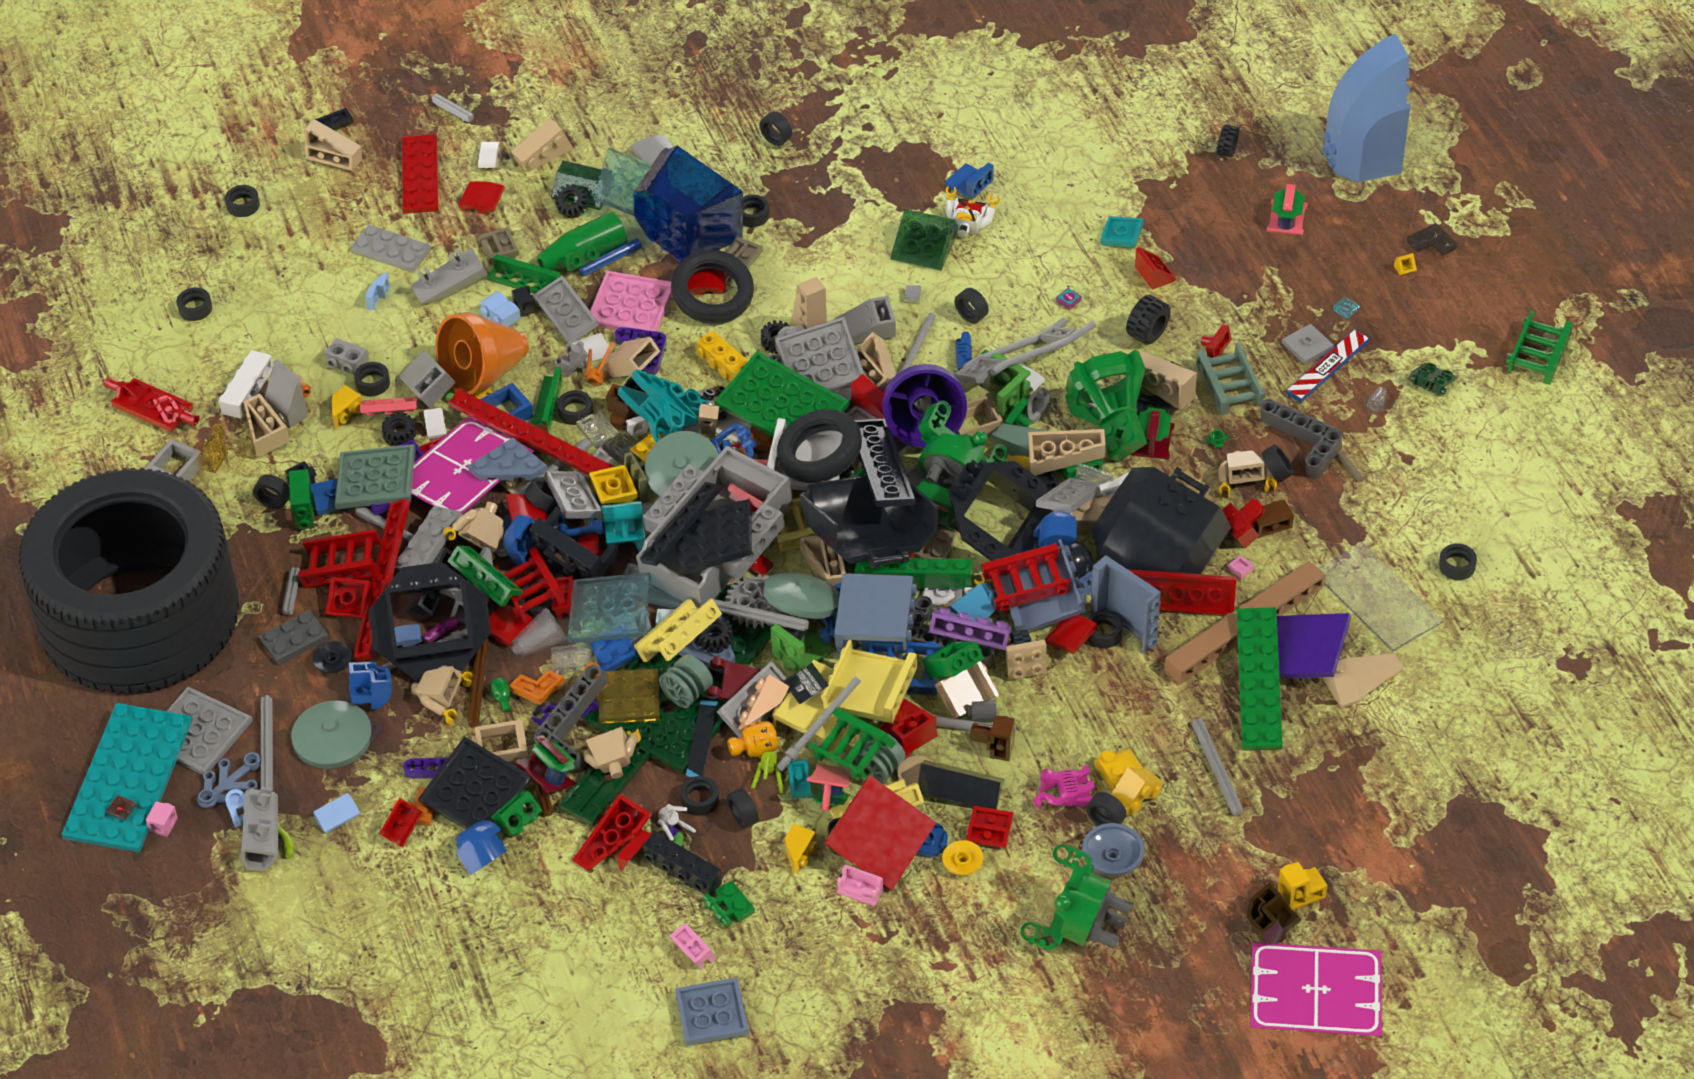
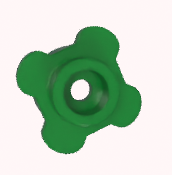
M1216 429L1211 431L1210 437L1206 439V442L1217 448H1222L1223 443L1228 441V436L1222 430Z

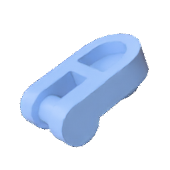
M233 789L226 794L225 802L233 824L237 828L243 823L244 814L238 816L236 811L244 809L245 794L241 790Z

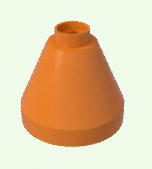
M470 312L447 316L438 328L435 341L437 364L456 382L450 389L455 393L458 389H461L471 395L486 391L515 367L527 355L529 350L528 340L522 332Z

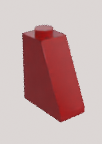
M861 374L851 384V409L854 406H858L874 417L884 419L882 411L884 393L864 374Z

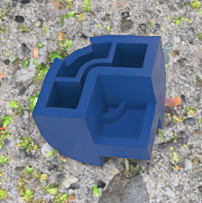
M1053 511L1046 515L1033 533L1034 537L1039 538L1038 545L1040 548L1057 543V546H1060L1059 539L1062 540L1064 546L1068 545L1070 548L1077 538L1076 517L1062 511Z
M516 515L503 538L504 549L516 566L529 561V558L532 557L529 549L533 548L532 544L534 541L531 539L532 536L529 529L535 521L525 515Z
M376 662L348 663L349 693L352 704L363 705L371 703L372 710L385 705L392 693V680L388 667L376 666Z
M481 820L476 822L455 837L458 845L456 853L470 875L507 851L502 840L496 835L501 829L491 821Z

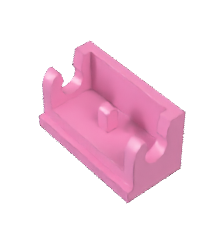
M844 865L842 878H838L837 893L875 907L883 892V878Z
M686 923L669 936L700 969H704L703 963L705 960L711 963L716 960L711 949Z

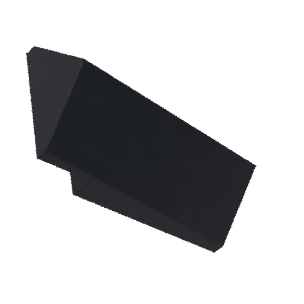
M924 760L921 763L918 779L922 795L936 797L937 803L973 809V806L997 809L1004 783V778Z

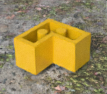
M1128 767L1111 795L1124 805L1127 815H1134L1141 809V803L1144 799H1154L1159 796L1164 782L1148 769Z
M1297 862L1287 864L1280 869L1277 890L1290 908L1295 910L1326 898L1327 884L1316 867L1303 870L1300 863Z

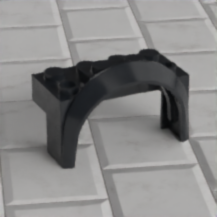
M556 508L545 521L538 518L529 529L532 536L531 539L534 541V546L537 550L541 552L542 559L549 571L557 578L573 576L576 583L592 581L596 584L619 556L617 547L613 544H610L599 557L560 532L558 528L563 522L560 516L562 512ZM556 553H558L559 555H561V556H562V559H563L565 562H563V561H561L560 559H558V558L555 556Z

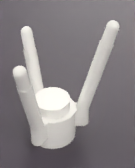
M667 804L659 812L658 824L662 826L669 839L672 841L674 837L667 825L672 826L677 823L695 833L696 830L679 820L678 813L676 812L687 811V808Z

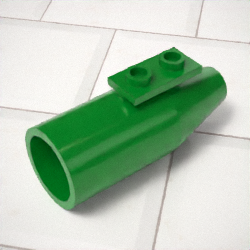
M611 211L561 235L537 255V262L543 268L550 270L567 268L570 272L626 244L627 234L619 217Z

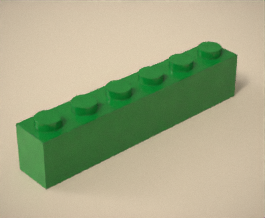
M909 558L908 563H891L880 565L879 568L874 569L870 567L868 561L856 563L855 574L913 576V584H917V588L964 589V587H973L974 580L972 559Z

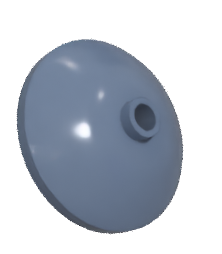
M1108 823L1095 827L1086 835L1082 846V851L1087 852L1092 857V865H1095L1093 870L1108 876H1121L1134 871L1141 864L1145 850L1143 840L1135 830L1117 823Z

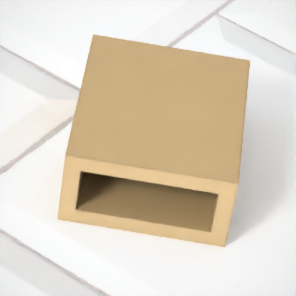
M651 337L625 341L607 358L604 367L612 378L632 375L636 369L641 371L660 350Z

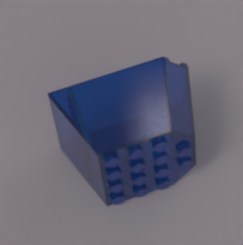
M678 145L669 149L664 148L633 192L634 217L648 239L658 244L664 251L672 254L678 261H682L694 252L701 250L718 251L733 244V240L736 237L743 238V191Z

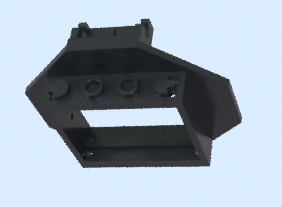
M972 459L970 463L967 462L948 490L954 512L952 517L954 522L950 527L960 533L962 541L990 561L1040 548L1038 545L1039 538L1033 536L1034 530L1041 520L1054 510L1036 507V500L1048 493L1046 484L1015 461L986 463L980 460L979 463H976ZM987 481L1030 511L1008 546H1005L964 516Z
M442 562L402 567L368 610L373 650L418 683H420L426 671L438 669L442 666H453L454 669L462 672L491 634L486 594ZM461 587L468 638L397 648L390 597Z

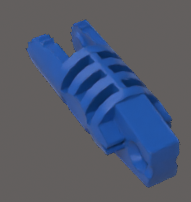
M966 331L961 334V339L958 338L955 341L958 370L962 369L965 363L972 360L971 336Z

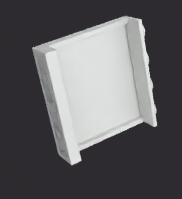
M778 418L767 467L788 477L791 489L806 491L808 485L816 483H804L791 478L783 471L778 462V441L787 428L786 420ZM822 431L808 437L798 447L796 458L801 461H816L829 456L840 446L843 434L838 431ZM839 475L827 481L839 480Z

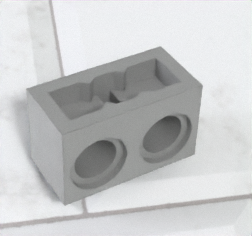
M338 338L324 352L327 365L345 371L348 374L354 375L360 365L369 362L367 349Z

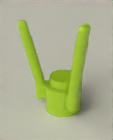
M764 752L762 754L751 789H755L762 770L764 771V780L767 779L768 773L775 770L780 794L784 793L781 773L776 767L778 762L775 753Z

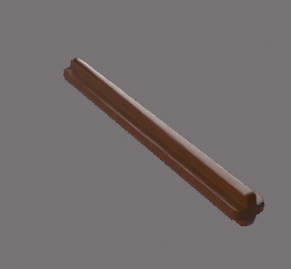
M488 638L475 654L468 715L469 727L479 726Z

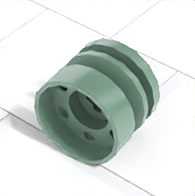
M689 654L683 655L673 667L669 668L659 678L661 688L666 696L673 703L683 708H688L692 705L699 695L704 694L713 684V678L706 666L699 659Z
M891 735L889 736L896 742L893 749L886 746L880 747L863 771L867 776L871 775L882 784L887 781L888 777L892 775L893 770H896L905 759V751L900 743ZM873 739L865 744L852 762V765L856 767L874 743Z

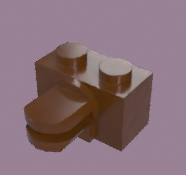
M612 384L605 397L608 411L612 412L609 419L612 428L622 430L627 425L626 420H629L630 417H638L639 415L618 395V389L621 386Z
M995 715L993 725L973 723L969 738L974 742L987 744V750L990 751L991 759L1010 762L1014 746L1015 718Z

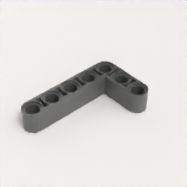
M1266 399L1261 402L1260 413L1262 422L1315 445L1305 459L1306 475L1313 479L1319 478L1342 449V432L1333 426L1274 400Z
M927 596L916 598L915 611H911L913 627L909 626V630L912 632L911 642L926 643L931 641L940 644L941 649L951 642L965 641L929 632L927 627L932 618V600ZM978 644L984 657L981 663L989 670L994 665V649L990 646Z
M590 665L585 669L534 734L536 743L538 740L536 737L543 735L545 738L548 737L550 742L561 746L573 759L576 758V763H574L575 769L571 770L575 773L581 772L585 768L586 761L583 756L562 741V739L608 682V675L597 665Z

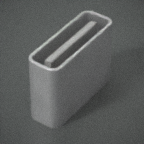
M906 285L904 302L919 303L921 286Z

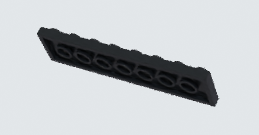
M885 418L855 420L862 435L859 458L876 507L887 508L889 506L906 507L914 505L915 498Z

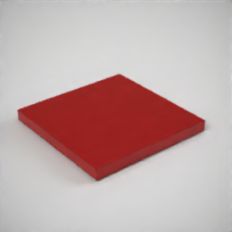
M869 775L824 844L860 870L882 877L883 886L892 891L937 822Z

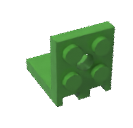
M997 352L991 355V358L1001 359L1003 361L1008 359ZM1019 364L1009 366L997 375L991 376V382L1003 388L997 394V414L1001 415L1003 422L1022 397L1026 400L1030 398V394L1026 393L1030 388V382L1026 378L1031 375V372Z
M778 624L771 627L772 658L781 660L784 667L788 670L793 669L798 672L812 663L813 660L820 663L833 652V646L829 643L824 644L821 637L810 629L807 630L805 636L799 641ZM805 648H809L810 651L805 652Z

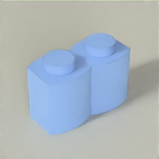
M498 291L480 302L481 314L492 321L510 326L521 319L519 308Z

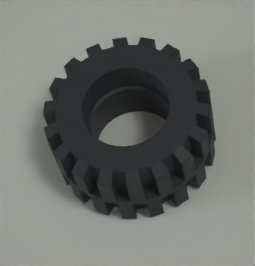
M1150 294L1142 297L1135 304L1126 324L1127 334L1146 345L1153 344L1167 327L1171 314L1170 305Z

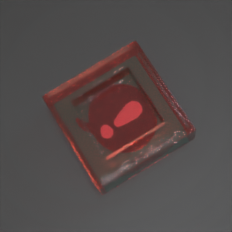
M117 795L107 809V813L126 821L136 807L134 801Z

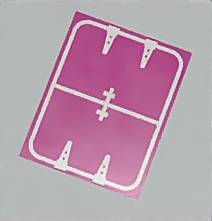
M468 416L414 462L411 494L433 506L456 510L463 514L500 481L499 478H488L487 481H480L469 472L468 465L511 438ZM521 444V445L524 446L526 449H528L531 453L534 452V450H532V449L528 448L527 446Z
M1252 942L1250 1027L1382 1036L1381 950Z

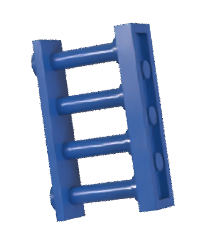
M861 640L862 650H867L869 653H875V651L886 652V656L893 658L894 652L906 653V658L909 652L926 655L927 657L940 649V644L931 641L926 643L907 642V650H904L903 642ZM925 668L924 678H913L906 693L937 696V689L935 687L937 680H933Z

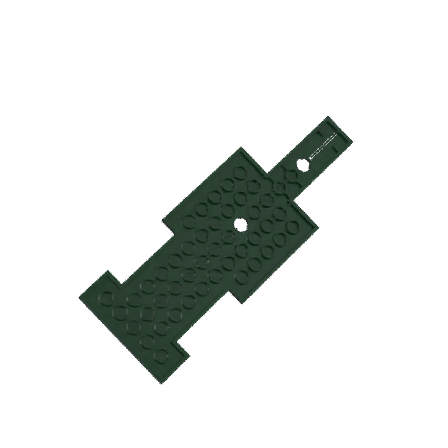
M731 584L726 585L716 596L715 600L726 602L727 590H731ZM722 613L721 616L725 618V621L728 620L732 626L733 640L731 649L735 656L734 663L749 666L771 640V627L775 624L769 626L767 623H764V628L760 624H757L756 628L753 627V624L746 627V622L739 625L738 619L733 621L732 615ZM658 652L648 662H643L639 655L598 702L599 711H590L584 718L585 725L601 733H606L620 727L623 728L626 734L627 731L634 733L638 729L641 740L636 743L633 755L630 757V764L621 767L623 776L611 781L603 778L604 773L601 769H595L591 766L561 801L559 810L593 827L649 758L684 774L688 768L700 700L717 701L710 741L726 723L717 711L728 700L709 698L705 692L699 695L698 699L688 708L676 705L662 690L659 678L669 668L673 667L682 656L676 654L671 660L666 661L661 652ZM706 667L713 678L712 686L721 689L723 674ZM672 703L675 706L671 712H663V709L660 710L661 705Z

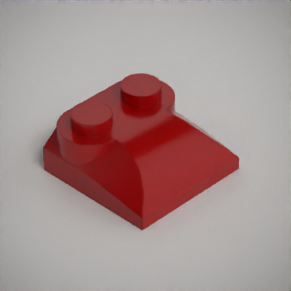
M332 577L325 614L363 619L371 582Z

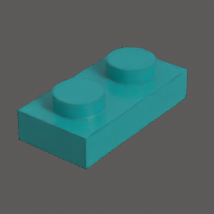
M808 760L791 761L788 764L791 799L811 797L810 781H807L809 777Z

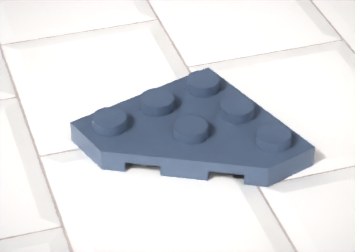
M514 438L509 439L468 465L469 472L480 481H487L488 478L514 480L515 477H525V480H532L548 471L547 465Z
M711 632L707 635L711 637L720 636L722 633ZM697 637L677 653L681 656L686 654L692 655L699 659L706 667L723 674V669L711 668L710 660L717 656L726 661L735 662L731 645H729L728 649L723 647L724 651L722 652L718 649L717 653H714L713 650L709 653L707 648L705 650L701 649V646L698 645Z

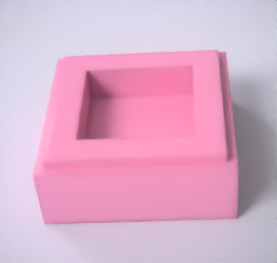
M1239 555L1227 565V570L1242 580L1254 570V564Z

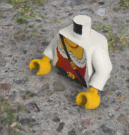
M947 186L946 216L949 222L953 224V230L958 231L960 237L965 238L968 236V233L976 235L981 229L991 224L996 210L994 207L1000 202L998 195L994 201H991L993 194L990 193L988 195L990 205L956 198L954 201L953 198L957 194L956 188L954 187V193L950 194L948 193Z

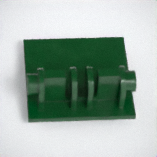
M1428 362L1411 372L1413 375L1410 381L1414 385L1423 387V389H1426L1428 386V391L1432 390L1433 393L1440 396L1441 394H1446L1447 389L1445 387L1458 379V376L1453 375L1449 370L1439 369L1435 364Z

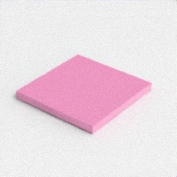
M606 271L590 309V312L599 323L597 327L611 330L626 327L658 332L672 298L671 282Z

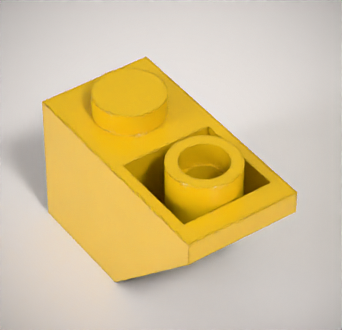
M346 385L332 395V416L336 429L360 412L361 395Z
M793 824L784 838L785 851L794 873L798 874L802 867H806L811 852H815L818 841H816L815 831Z

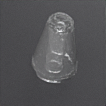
M547 608L542 610L512 641L513 646H511V649L516 656L520 655L524 658L562 644L567 640L560 625L556 623L555 618Z

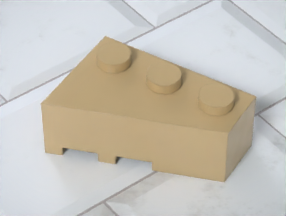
M315 119L304 129L306 159L351 171L362 161L361 145Z
M872 332L856 351L865 376L884 393L887 385L896 376L885 340Z
M261 394L244 401L257 458L290 442L287 426Z

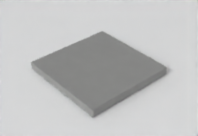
M845 316L775 339L784 366L832 392L851 386L861 374H864Z
M187 687L166 711L192 716V724L176 762L201 775L206 771L212 770L253 721L252 716L191 687Z

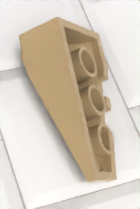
M1394 653L1345 658L1339 660L1335 676L1323 677V680L1340 708H1344L1362 701L1369 692H1374L1380 684L1389 681L1403 670V666Z

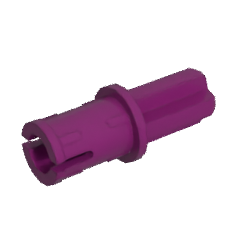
M451 616L446 621L435 624V628L424 633L422 639L427 644L440 636L443 638L448 632L458 628L459 623L454 616Z

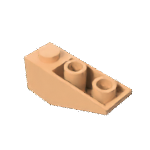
M770 674L764 679L760 678L755 686L757 689L755 695H752L747 702L749 706L747 711H744L739 718L741 723L738 729L742 730L781 704L789 686Z

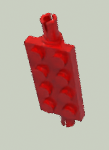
M107 376V379L105 378L104 387L116 391V396L111 401L113 407L171 433L180 424L179 422L184 421L195 427L200 421L199 415L191 413L194 409L192 403L133 378L130 382H125ZM165 395L172 398L170 401L168 399L160 403L158 398ZM154 399L157 400V404H156V405H155L154 402H153ZM173 400L178 406V409L173 408L171 404ZM158 404H160V406H161V408H162V410H161L160 412L158 411V409H157V407H156V406H158ZM167 406L172 407V410L169 411V414L165 412V408ZM162 411H164L168 420L172 419L170 424L164 422L161 417Z

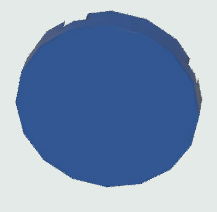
M935 824L916 855L931 858L938 856L945 850L948 834L941 824Z

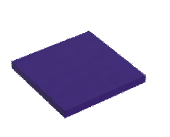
M1350 613L1276 616L1279 678L1334 677L1350 624Z

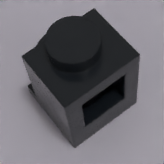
M529 285L511 290L512 300L520 310V317L534 313L533 305H535V299L532 294L530 295Z

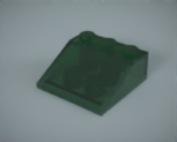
M904 209L890 259L942 271L959 227L956 220Z

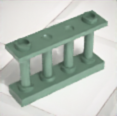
M1239 342L1235 343V353L1210 358L1209 356L1207 357L1204 350L1197 351L1196 365L1220 416L1227 415L1228 406L1233 403L1256 399L1260 407L1261 402L1266 398L1265 390L1263 387H1260L1247 360L1246 351L1241 348ZM1237 360L1239 366L1218 371L1212 368V365ZM1243 373L1245 379L1224 384L1218 380V378ZM1249 386L1252 391L1230 397L1224 393V391Z

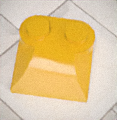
M626 465L589 473L601 504L615 502L619 504L630 503L637 498L638 493Z
M1130 748L1116 752L1103 751L1099 754L1098 759L1094 760V766L1112 791L1128 767L1143 768Z

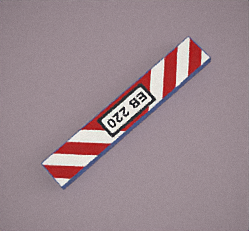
M1354 329L1290 386L1286 394L1302 403L1368 344L1369 338Z

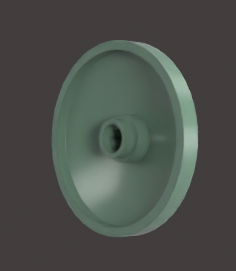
M691 431L674 432L661 438L649 451L645 463V474L652 491L660 497L688 464L704 472L719 455L716 447L705 436Z
M795 572L774 574L765 581L763 589L765 599L772 606L793 616L819 619L830 617L838 611L839 591L830 583L812 575Z
M327 701L310 707L298 717L292 728L291 739L295 753L303 762L316 768L334 769L356 761L365 753L371 743L372 728L368 716L358 706L345 701Z

